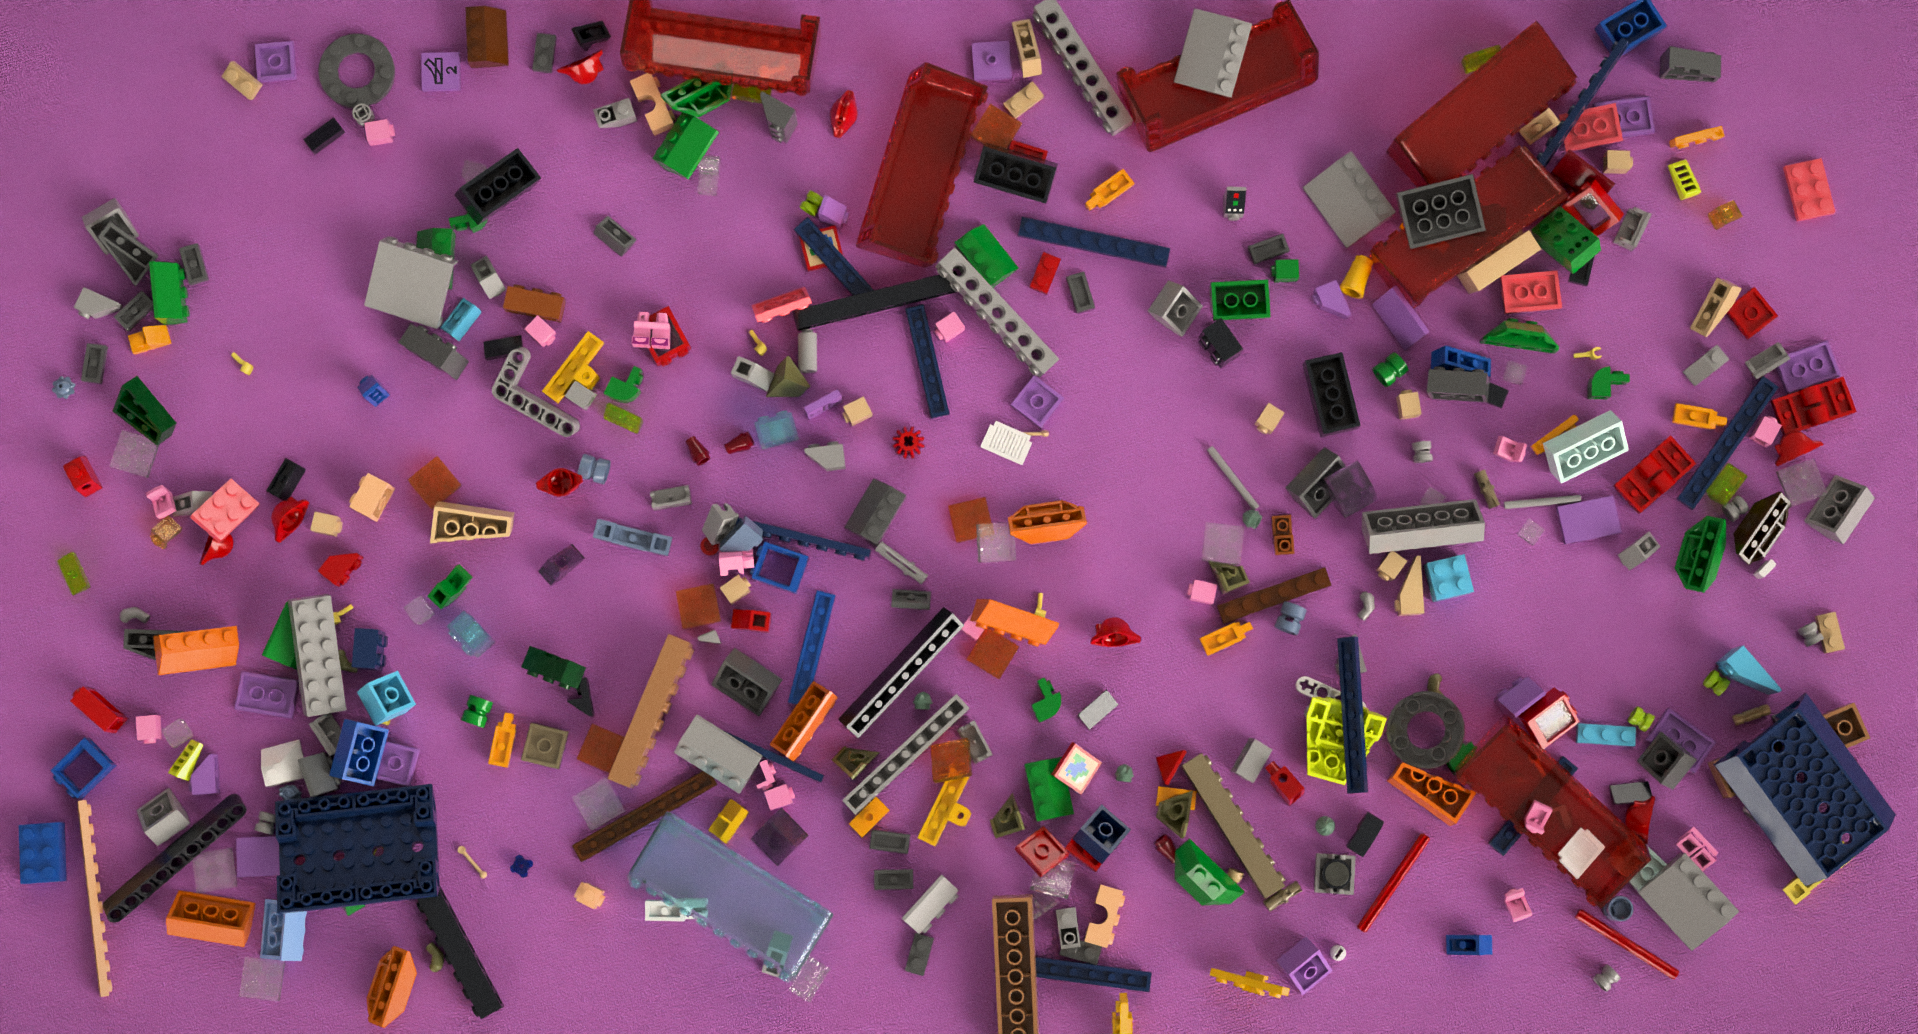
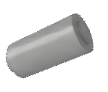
M803 329L801 333H798V369L801 373L817 372V333H813L812 329Z

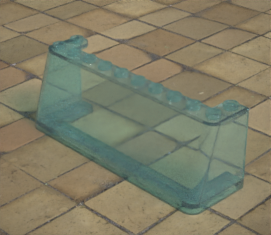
M668 811L661 818L627 874V880L630 881L628 884L637 890L639 888L644 889L645 887V891L654 897L658 895L663 898V903L670 907L676 906L680 909L679 912L688 918L692 916L697 919L696 923L704 928L708 926L713 929L712 933L719 938L724 936L730 940L729 943L738 949L742 947L747 950L746 954L753 959L760 958L769 969L773 970V968H776L780 974L778 977L787 983L795 981L834 916L831 911Z

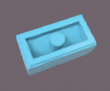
M463 298L440 328L457 341H460L479 317L481 310Z

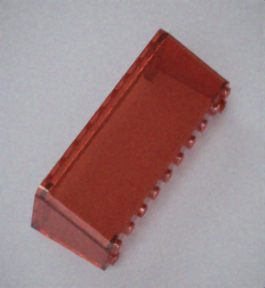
M629 0L620 57L622 65L628 71L641 70L648 74L662 73L668 77L675 75L682 76V78L688 80L696 78L704 82L717 81L723 85L738 84L743 88L751 86L757 87L760 90L772 89L779 93L793 92L796 95L805 96L811 91L821 40L820 17L801 14V29L657 9L653 8L652 0Z
M1286 0L1278 2L1274 6L1271 18L1263 19L1252 25L1232 98L1174 83L1181 55H1177L1169 61L1158 63L1150 69L1141 70L1138 74H1136L1132 67H1124L1116 72L1118 88L1143 144L1148 152H1153L1312 85L1319 77V51L1291 1Z
M1536 20L1397 135L1386 152L1416 187L1461 177L1465 171L1470 173L1478 166L1477 161L1487 159L1492 154L1491 150L1494 147L1500 148L1506 142V137L1509 135L1513 137L1521 130L1519 127L1523 123L1525 125L1529 124L1535 118L1533 115L1536 112L1542 113L1548 108V102L1551 100L1555 102L1563 94H1567L1577 83L1576 79L1578 76L1544 28Z
M927 62L910 72L857 238V248L923 268L936 263L939 256L937 248H935L939 240L937 234L944 224V219H942L944 212H947L949 208V195L955 189L953 182L961 169L959 163L966 153V148H964L966 141L968 142L971 137L972 131H970V128L977 117V113H975L976 108L986 102L988 86Z
M1518 145L1510 151L1511 153L1507 155V158L1502 156L1495 162L1496 165L1494 167H1486L1480 172L1481 176L1476 179L1474 178L1485 231L1410 249L1405 230L1403 229L1400 232L1395 230L1388 235L1389 239L1384 243L1382 240L1379 241L1369 251L1371 254L1368 258L1373 260L1372 266L1388 288L1391 289L1397 285L1413 309L1423 303L1429 294L1542 216L1544 218L1570 196L1526 146L1521 147Z
M1506 714L1493 725L1456 766L1457 780L1463 785H1471L1470 787L1477 794L1481 793L1486 797L1484 800L1492 808L1494 806L1498 808L1502 818L1506 821L1510 820L1515 824L1513 827L1517 832L1527 835L1531 845L1535 848L1537 846L1541 848L1545 858L1549 861L1553 860L1558 864L1556 867L1564 875L1566 873L1570 875L1574 885L1585 889V894L1588 896L1586 899L1594 907L1597 905L1601 909L1651 861L1648 846ZM1534 800L1552 807L1553 810L1544 825L1543 834H1535L1528 831L1524 824V817ZM1579 828H1583L1584 830L1588 829L1605 848L1584 873L1576 879L1559 861L1561 857L1558 853Z

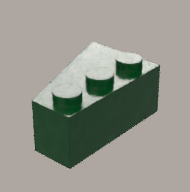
M135 376L122 385L113 412L156 446L172 436L177 424L176 421L140 378Z
M529 646L521 668L528 670L526 674L536 678L538 675L544 676L542 680L552 684L554 681L560 682L558 686L570 690V687L578 689L586 670L584 666Z

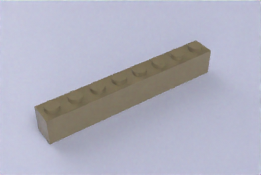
M1201 753L1181 765V768L1258 891L1266 899L1285 887L1283 883L1285 878L1280 871L1276 872L1273 865L1275 863L1269 854L1265 855L1262 850L1264 848L1263 843L1259 838L1255 839L1252 834L1254 831L1249 821L1245 822L1241 815L1244 813L1238 804L1234 805L1232 802L1233 796L1229 789L1223 788L1220 783L1223 780L1217 771L1213 772L1210 767L1212 762L1207 755L1203 756Z

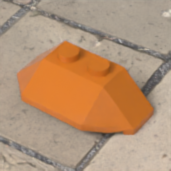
M1060 500L1025 505L1008 517L1010 535L1029 544L1069 539L1087 524L1083 506H1077Z
M393 946L379 960L367 995L368 1022L385 1028L404 1012L417 974L410 951Z

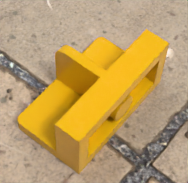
M730 799L710 826L709 831L727 844L747 817L749 811Z

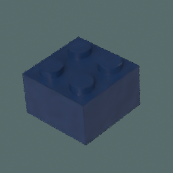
M355 628L352 656L353 668L382 671L383 667L386 666L384 647L388 645V636H385V632L378 629Z
M1101 804L1072 839L1098 862L1103 864L1131 829Z

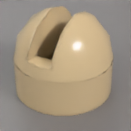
M1229 868L1227 875L1237 884L1242 880L1244 873L1237 869Z

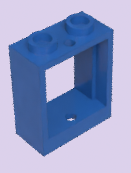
M764 541L763 546L759 545L756 556L759 557L757 564L754 563V568H751L750 571L752 579L797 594L809 557ZM768 550L798 560L790 586L759 576Z
M84 737L50 771L54 774L53 778L60 785L63 783L68 788L66 792L72 798L83 799L117 765L91 738ZM86 750L103 769L83 789H80L63 771Z

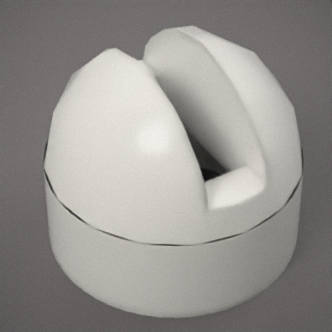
M1335 945L1330 949V956L1336 961H1341L1346 956V950L1341 945ZM1340 949H1342L1343 951L1340 953L1338 958H1336L1335 955Z

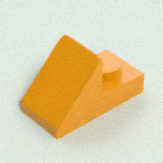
M166 325L142 327L143 331L128 335L132 352L135 355L172 344Z

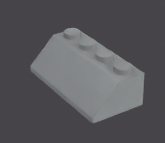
M699 715L695 716L674 751L675 754L739 794L749 782L762 758L761 754Z

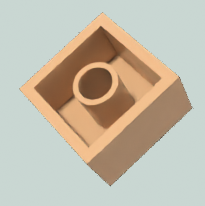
M367 473L359 482L360 488L358 492L351 496L349 507L377 522L395 488L387 482Z

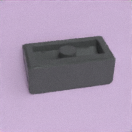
M609 216L596 225L593 232L595 236L621 257L637 240Z

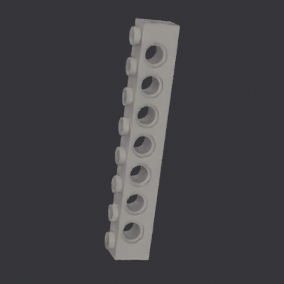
M1044 0L1034 6L1032 16L1037 24L1040 23L1044 28L1042 30L1044 36L1047 39H1051L1055 53L1061 55L1064 67L1074 75L1072 76L1073 81L1083 89L1082 94L1085 100L1092 103L1094 114L1097 117H1101L1104 122L1102 125L1107 133L1110 132L1114 136L1131 126L1133 119L1056 0ZM1048 17H1054L1056 19V22L1049 23L1046 19ZM1062 32L1066 37L1059 39L1056 34ZM1073 48L1076 50V53L1071 55L1066 50ZM1082 63L1086 66V69L1079 70L1076 65ZM1088 79L1095 80L1096 84L1094 86H1090L1086 83V81ZM1104 95L1106 100L1098 101L1096 96ZM1113 110L1116 116L1109 117L1106 112Z
M956 248L951 250L935 266L938 274L950 282V286L954 291H959L965 303L974 307L978 317L988 322L989 328L1003 338V343L1016 352V357L1029 366L1028 369L1033 375H1037L1040 378L1059 360L1052 350ZM953 269L960 270L961 276H956L953 273ZM966 283H972L974 290H969L966 287ZM979 296L985 297L987 304H982L979 301ZM992 310L998 311L1000 318H995L992 315ZM1005 324H1010L1013 327V332L1007 331ZM1018 338H1023L1026 341V346L1020 345ZM1031 352H1036L1039 355V360L1033 359Z
M957 694L953 696L842 801L855 815L859 813L970 708Z

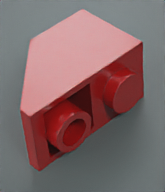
M358 553L329 556L318 569V572L335 586L340 587V585L343 586L348 582L350 573L353 570L356 571L361 566V560L364 557Z
M733 609L731 629L769 633L772 614L771 612Z

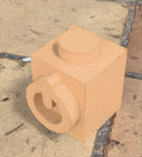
M581 882L574 897L577 898L576 901L596 909L597 906L601 907L605 896H603L605 891L590 883Z

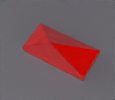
M1181 750L1156 757L1164 785H1169L1187 751Z

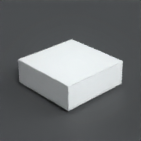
M1772 559L1765 561L1753 575L1757 579L1764 578L1776 566V563Z

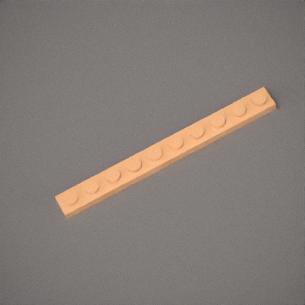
M86 800L77 802L99 997L109 996V992L112 991L111 979L107 980L106 973L110 972L109 960H105L104 952H108L107 941H103L102 933L105 932L104 921H100V913H103L102 901L98 902L97 894L101 893L100 882H96L95 874H98V864L93 862V855H96L95 843H91L90 836L94 835L93 824H89L88 816L92 815L91 805L87 804Z

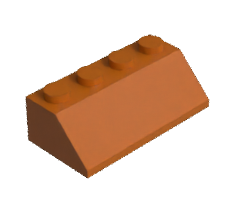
M977 599L970 621L976 623L975 626L978 628L987 629L989 627L996 634L1004 635V633L1011 635V639L1017 641L1025 639L1028 640L1027 644L1038 647L1039 644L1046 645L1059 626L1058 622L991 599Z
M237 626L153 636L158 675L236 665L239 649Z
M813 681L769 745L792 761H795L802 753L806 743L813 737L817 727L824 721L828 711L833 708L838 697Z
M178 890L166 917L167 934L245 947L251 932L256 904Z

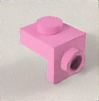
M1498 436L1493 454L1510 462H1522L1526 454L1527 444L1517 443L1504 436Z
M163 485L146 492V496L153 503L157 518L162 519L177 511L172 493Z
M768 760L760 762L766 781L756 785L757 789L762 788V791L772 788L773 783L776 782L773 775L776 773L773 763H768Z
M1534 800L1524 817L1526 829L1535 834H1543L1544 825L1553 811L1552 807Z
M1523 888L1511 889L1505 894L1504 903L1513 922L1532 916V911L1525 899Z

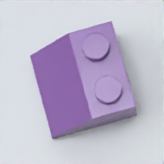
M1519 677L1511 683L1513 687L1509 690L1505 688L1497 694L1498 698L1494 702L1507 719H1512L1545 696L1546 693L1529 677L1523 679Z
M1307 937L1299 941L1276 961L1302 995L1333 971L1319 949Z

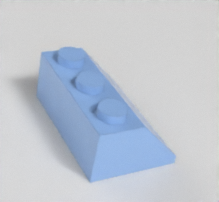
M265 899L260 958L302 961L307 911L277 914V900Z

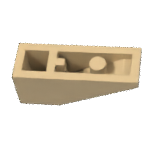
M1030 19L1012 22L1023 78L1041 75V58Z
M1717 278L1690 329L1704 337H1708L1733 306L1742 288L1728 280Z
M1421 556L1413 558L1397 595V600L1394 601L1395 611H1398V616L1424 614Z

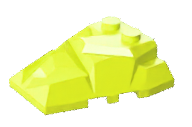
M1312 697L1306 714L1307 775L1345 785L1346 767L1341 700L1331 697ZM1363 707L1367 756L1374 742L1380 739L1387 718Z

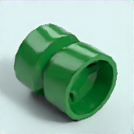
M1393 352L1385 358V363L1380 362L1372 368V371L1379 382L1388 388L1396 381V377H1402L1409 369L1403 359Z
M469 695L466 703L468 709L464 710L461 720L484 728L488 719L486 714L490 713L493 702Z

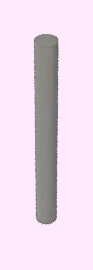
M1211 446L1207 450L1252 510L1259 507L1257 502L1216 449Z
M1581 495L1505 501L1504 509L1581 502Z

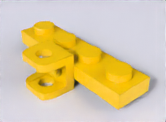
M588 331L542 392L556 403H559L574 381L592 390L600 380V377L588 364L604 345V342Z
M951 768L917 837L918 839L936 847L948 821L962 827L967 825L971 811L957 802L969 776ZM959 813L964 814L962 819H958Z
M1211 968L1210 976L1216 977L1215 981L1227 984V981L1234 982L1233 986L1242 988V990L1264 996L1265 992L1263 990L1269 991V996L1281 998V995L1288 996L1290 988L1265 982V980H1268V976L1246 971L1245 976Z
M1119 993V1001H1115L1116 1012H1112V1034H1132L1133 1018L1132 1012H1128L1127 993Z

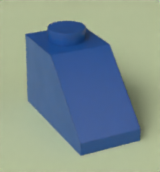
M1446 935L1447 955H1493L1492 935Z

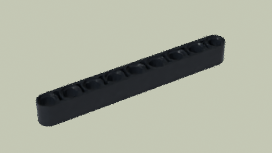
M935 275L809 306L802 310L797 309L792 313L797 331L956 293V291L951 288L950 282L946 278Z
M237 794L227 796L108 897L102 905L107 919L112 923L124 919L239 821L247 811L241 797Z

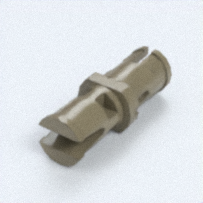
M1486 470L1475 473L1474 476L1481 489L1479 491L1483 494L1488 508L1491 509L1500 505L1493 490L1495 487L1491 485Z
M1294 881L1286 889L1278 890L1276 894L1264 900L1263 903L1267 910L1271 912L1279 905L1288 903L1290 897L1302 892L1301 887L1297 881Z

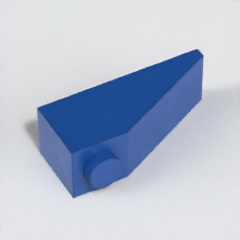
M1443 346L1431 352V369H1434V367H1444L1445 370L1453 371V368H1463L1467 372H1472L1473 369L1484 370V373L1488 374V377H1491L1490 358L1449 346Z
M373 375L364 377L357 387L362 396L375 407L390 396Z

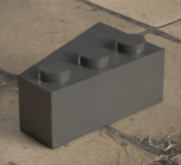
M1670 46L1660 57V79L1716 82L1721 77V55H1717L1714 52H1700Z
M108 220L98 234V238L136 287L150 268L149 262L155 261L158 254L110 220Z
M410 324L398 343L421 359L436 366L439 370L446 372L455 380H458L469 361L456 351L457 347L448 341L446 344L443 343V339L435 333L432 336L429 335V330L421 325L416 327Z
M124 629L123 649L156 660L153 636L185 631Z

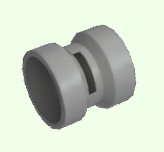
M360 103L353 108L352 115L359 125L365 127L364 123L375 120V115L368 105Z
M1431 441L1412 443V450L1415 452L1413 456L1414 463L1433 461V456L1430 453Z
M1737 495L1732 499L1731 503H1726L1722 506V511L1730 521L1734 522L1739 518L1740 514L1748 512L1749 507L1745 500Z
M1815 621L1797 630L1799 635L1806 638L1804 639L1806 647L1824 639L1821 633H1817L1818 626Z
M260 811L258 816L259 822L255 825L254 830L273 835L275 815Z
M1607 964L1602 968L1601 974H1596L1593 977V980L1605 992L1611 989V984L1617 983L1621 979L1617 972Z

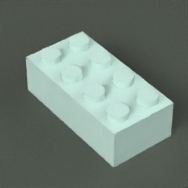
M1611 410L1543 443L1550 472L1560 483L1629 450L1622 421Z

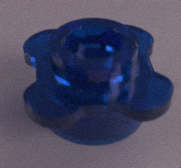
M517 855L513 865L510 866V870L525 878L528 876V870L533 866L532 860L524 859L522 855Z

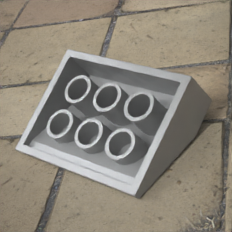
M1194 8L1174 83L1232 98L1252 23Z
M1352 151L1303 187V190L1346 249L1392 218L1396 212Z
M1679 853L1637 892L1691 951L1720 930L1739 913V910L1686 853Z

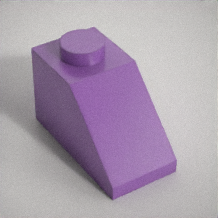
M824 195L818 212L820 222L841 228L843 223H847L849 217L847 206Z
M1337 280L1314 289L1312 298L1315 305H1319L1321 310L1343 319L1350 317L1351 312Z
M209 754L191 775L189 791L192 792V795L220 793L217 754Z

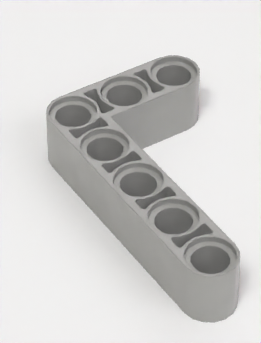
M525 347L512 350L492 387L493 396L564 437L577 433L580 429V423L576 418L517 386L531 355ZM517 352H520L522 354V361H519L517 359ZM509 369L514 371L513 378L508 374ZM501 385L505 387L506 394L501 393ZM517 394L522 397V404L516 400ZM533 404L539 407L538 413L533 410ZM550 413H552L553 415H555V417H556L555 422H552V421L550 420V418H549ZM566 423L571 424V432L566 429Z

